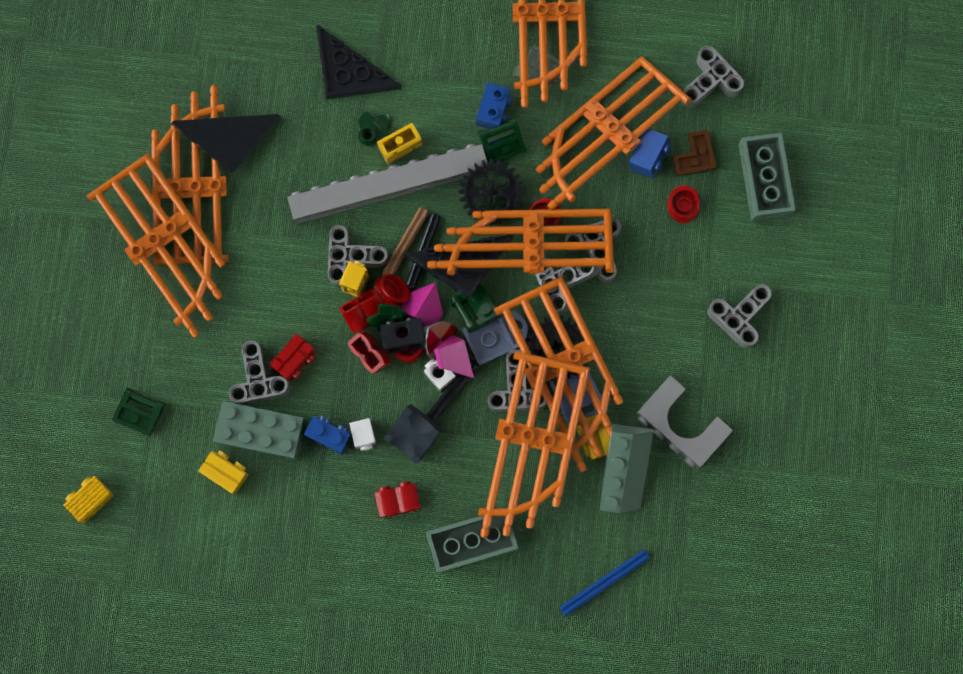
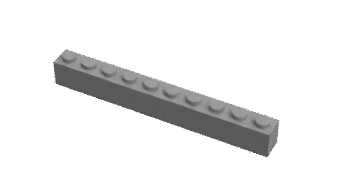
M474 143L467 145L465 149H451L443 155H430L425 160L419 161V159H414L403 166L396 164L390 166L388 170H374L366 176L355 175L350 177V180L344 182L337 180L331 182L329 186H315L307 192L296 191L287 198L295 224L461 180L464 179L463 174L469 176L470 173L467 168L475 169L474 163L481 166L482 159L486 164L488 163L482 144L477 145Z

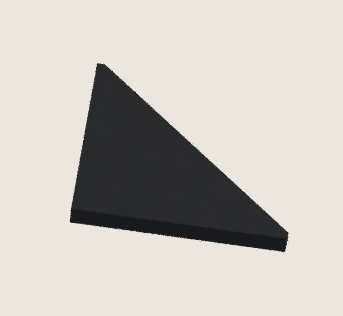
M316 25L326 100L401 89L399 82H396L381 69L372 65L363 56L322 29L321 26Z
M280 115L172 121L171 125L228 172L233 174L280 118Z
M508 234L500 237L483 238L467 243H510L514 235ZM434 247L422 249L421 251L405 253L407 259L469 299L491 270V268H456L454 275H448L447 269L427 268V262L450 260L452 252H436ZM503 251L460 252L458 260H498Z

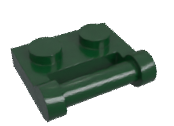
M515 117L509 119V122L489 130L477 132L488 163L490 158L493 159L495 164L498 159L503 161L527 151ZM511 129L513 130L512 134L488 143V138Z
M482 284L479 285L470 299L461 294L455 295L449 300L452 307L457 309L465 322V328L468 333H473L501 318L500 315H496L494 311L496 307ZM464 303H469L478 318L477 320H472L463 305Z
M127 387L112 421L151 437L166 403L160 400L158 402L135 393L134 389ZM131 399L153 408L154 411L152 414L128 405V402Z

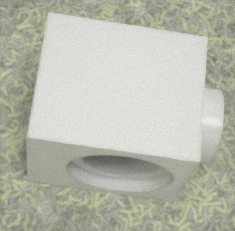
M434 358L425 365L424 374L440 392L456 378L452 371L442 369L444 375L441 378L434 377L433 371L439 368L437 360Z
M370 418L349 423L355 448H360L361 451L372 449V445L376 444Z

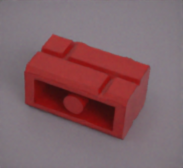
M295 334L269 365L288 382H291L292 379L296 381L301 376V369L305 364L310 365L316 358L314 355L316 350L298 334Z

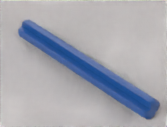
M645 550L640 551L561 605L560 610L565 616L569 615L649 560V555Z

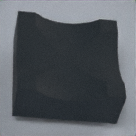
M410 404L386 434L384 440L397 447L411 461L417 464L440 435L443 428Z

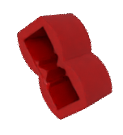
M373 288L362 293L356 299L346 302L339 307V310L352 333L367 328L369 323L366 321V318L379 313L378 305L383 303Z
M359 332L348 341L351 351L361 358L364 367L369 372H382L391 364L390 356L386 355L385 351L378 346L376 339L370 333Z
M411 481L399 483L398 488L391 489L390 486L378 488L379 492L375 493L380 518L420 510L416 484H411Z

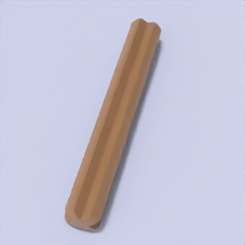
M420 207L384 268L383 276L387 274L394 275L405 257V253L409 250L429 215L426 209Z

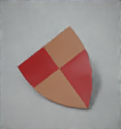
M442 321L423 327L426 336L425 347L431 360L433 358L437 360L434 349L449 336H454L458 331L450 322Z

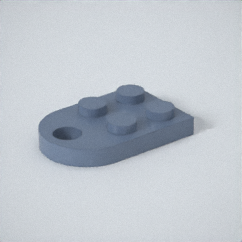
M510 310L515 321L522 324L520 331L526 340L528 328L525 319L519 313ZM503 313L500 314L501 318L473 333H468L466 328L462 329L479 367L509 353L511 350L519 348Z

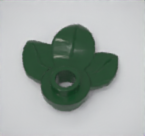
M365 111L359 119L360 131L358 139L360 143L365 146H371L394 133L388 130L389 115L382 114L373 118L368 111ZM366 134L372 135L370 139L364 138Z
M379 304V313L367 317L366 321L376 327L378 331H381L380 325H385L386 322L405 321L407 319V312L401 306Z

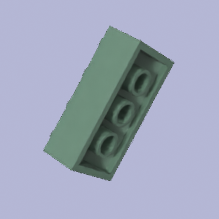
M618 424L611 425L599 510L624 513L641 508L653 429Z

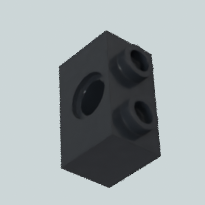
M411 317L403 322L389 321L385 325H380L386 355L426 348L421 318ZM401 332H408L405 338L398 337Z

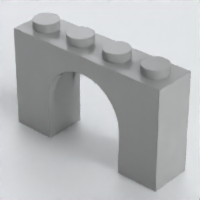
M670 375L636 413L638 416L637 420L645 427L649 425L654 430L653 434L662 441L664 439L670 444L668 447L675 454L678 455L680 453L684 456V461L691 468L696 467L699 469L733 430L719 417H716L702 434L695 438L687 439L676 435L668 425L667 415L669 408L684 392L685 388Z

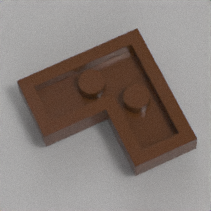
M708 129L688 133L687 137L691 153L672 157L676 177L715 170L716 163Z

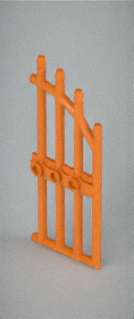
M518 0V3H513V23L519 22L520 81L514 82V90H521L522 108H528L529 105L528 88L540 85V91L542 92L541 100L542 102H548L549 81L560 75L561 90L566 91L568 89V68L579 56L580 66L583 68L587 66L585 0H577V2L558 0V2L546 3V0H538V3H526V0ZM578 21L579 43L567 57L566 22ZM527 22H539L540 77L528 80ZM547 22H558L560 66L548 73Z
M643 56L637 59L541 141L546 146L552 140H555L552 154L542 164H539L535 171L540 174L552 165L554 176L546 184L544 183L539 188V191L544 194L557 183L562 190L554 200L549 202L547 207L553 210L565 199H568L571 203L575 201L576 196L573 193L621 152L627 155L629 152L634 151L641 143L638 137L681 101L686 105L689 104L691 98ZM641 66L649 72L606 109L599 103ZM654 78L662 83L620 120L612 115V113ZM668 89L675 95V97L633 132L625 127L626 124ZM582 116L590 121L562 145L566 129ZM597 128L603 133L561 169L559 159L593 129ZM610 140L616 145L571 185H567L564 177L606 141Z
M212 85L210 88L211 106L200 110L198 93L191 92V113L181 120L199 119L207 115H211V118H219V113L225 112V104L218 105L217 86ZM173 104L171 106V123L172 121L179 120L178 105ZM171 125V128L159 142V131L152 130V159L160 169V154L171 141L172 178H167L180 199L193 198V217L200 227L201 197H213L214 247L224 262H229L228 254L222 255L221 197L227 196L226 176H220V164L212 158V177H200V148L191 141L192 177L180 178L179 131ZM152 173V194L161 206V199H170V197ZM173 203V215H174V214H176L177 212H179V210L177 209V207H176L175 204ZM153 210L154 229L161 224V220ZM193 231L194 254L200 263H204L202 243ZM173 240L174 257L172 258L175 263L191 264L186 256H182L181 248ZM158 251L154 253V265H167Z
M147 153L86 196L91 202L97 199L129 245L124 249L135 266L140 263L143 265L177 314V317L173 320L177 326L183 323L191 336L197 338L199 332L194 327L189 316L198 308L207 321L213 319L212 314L207 310L202 299L207 287L213 292L212 294L217 300L223 297L221 291L217 289L216 284L211 278L212 259L215 260V263L220 268L225 266V262L152 157ZM146 164L179 210L170 218L137 173V170ZM128 176L132 178L162 221L153 230L120 184ZM112 187L146 234L137 241L132 237L103 195ZM190 228L205 247L204 266H202L181 236ZM173 240L176 241L202 278L197 292L164 247ZM157 251L192 300L184 310L148 260Z
M612 210L474 211L473 218H483L471 227L447 228V235H462L456 244L434 245V251L452 252L450 260L427 262V268L447 269L448 275H454L456 268L524 267V273L538 274L539 272H544V267L606 266V272L612 273L614 272ZM604 217V225L544 226V218ZM498 218H523V226L486 227ZM604 233L605 241L544 242V234ZM523 234V243H467L473 235ZM544 250H605V258L544 259ZM523 251V259L458 260L460 252Z
M560 276L494 308L497 316L503 313L522 353L531 354L510 309L522 305L547 358L580 366L595 360L605 381L602 398L600 401L588 376L586 391L597 415L589 426L581 409L579 424L584 435L574 442L571 454L574 462L577 463L578 470L582 473L587 469L578 449L588 442L597 458L603 455L594 435L602 423L610 437L612 423L607 415L610 396L614 397L613 399L617 405L622 404L623 399L563 277ZM556 287H559L585 340L573 346L547 293ZM539 295L566 350L556 355L529 303V300ZM527 362L529 368L525 370V375L533 389L535 388L539 365ZM548 367L542 396L551 412L553 397L546 382L556 377L558 379L560 369ZM566 379L564 393L573 410L575 395ZM559 412L557 419L558 429L561 433L567 434L568 428Z
M515 351L513 359L519 360L506 420L499 419L495 439L500 440L501 444L486 508L480 507L478 512L479 516H484L481 537H488L492 518L498 516H506L503 535L509 537L514 516L528 510L526 528L532 529L535 524L534 519L536 518L538 506L552 494L555 495L552 506L559 508L589 376V367ZM527 362L538 364L539 370L525 425L514 422ZM551 367L560 369L548 426L547 429L534 426L547 368ZM569 371L580 374L568 433L565 434L556 432L555 428ZM509 443L522 445L508 508H495ZM530 447L540 449L542 453L532 498L528 502L517 505ZM550 452L562 454L557 480L542 492Z

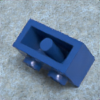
M487 82L476 118L477 126L491 129L506 123L507 114H505L506 107L510 108L513 96H510V88Z
M648 129L642 135L641 143L635 149L629 164L631 171L653 179L655 174L661 170L662 160L664 156L669 154L671 145L667 135Z
M321 415L319 418L313 416L304 435L343 455L352 439V436L348 433L349 429L339 424L336 428L330 425L331 421Z

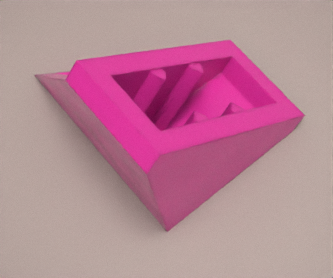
M436 282L411 292L409 299L401 305L407 312V317L421 318L424 327L439 322L443 316Z
M449 336L434 349L439 369L449 370L474 378L463 339Z

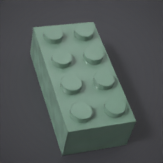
M782 133L742 138L738 147L751 222L792 216L795 212V204Z
M222 401L213 442L219 445L297 460L306 420L303 417Z
M478 516L427 531L426 535L437 573L518 550L513 529L509 537L503 535L506 516L492 518L487 538L481 537L484 516Z

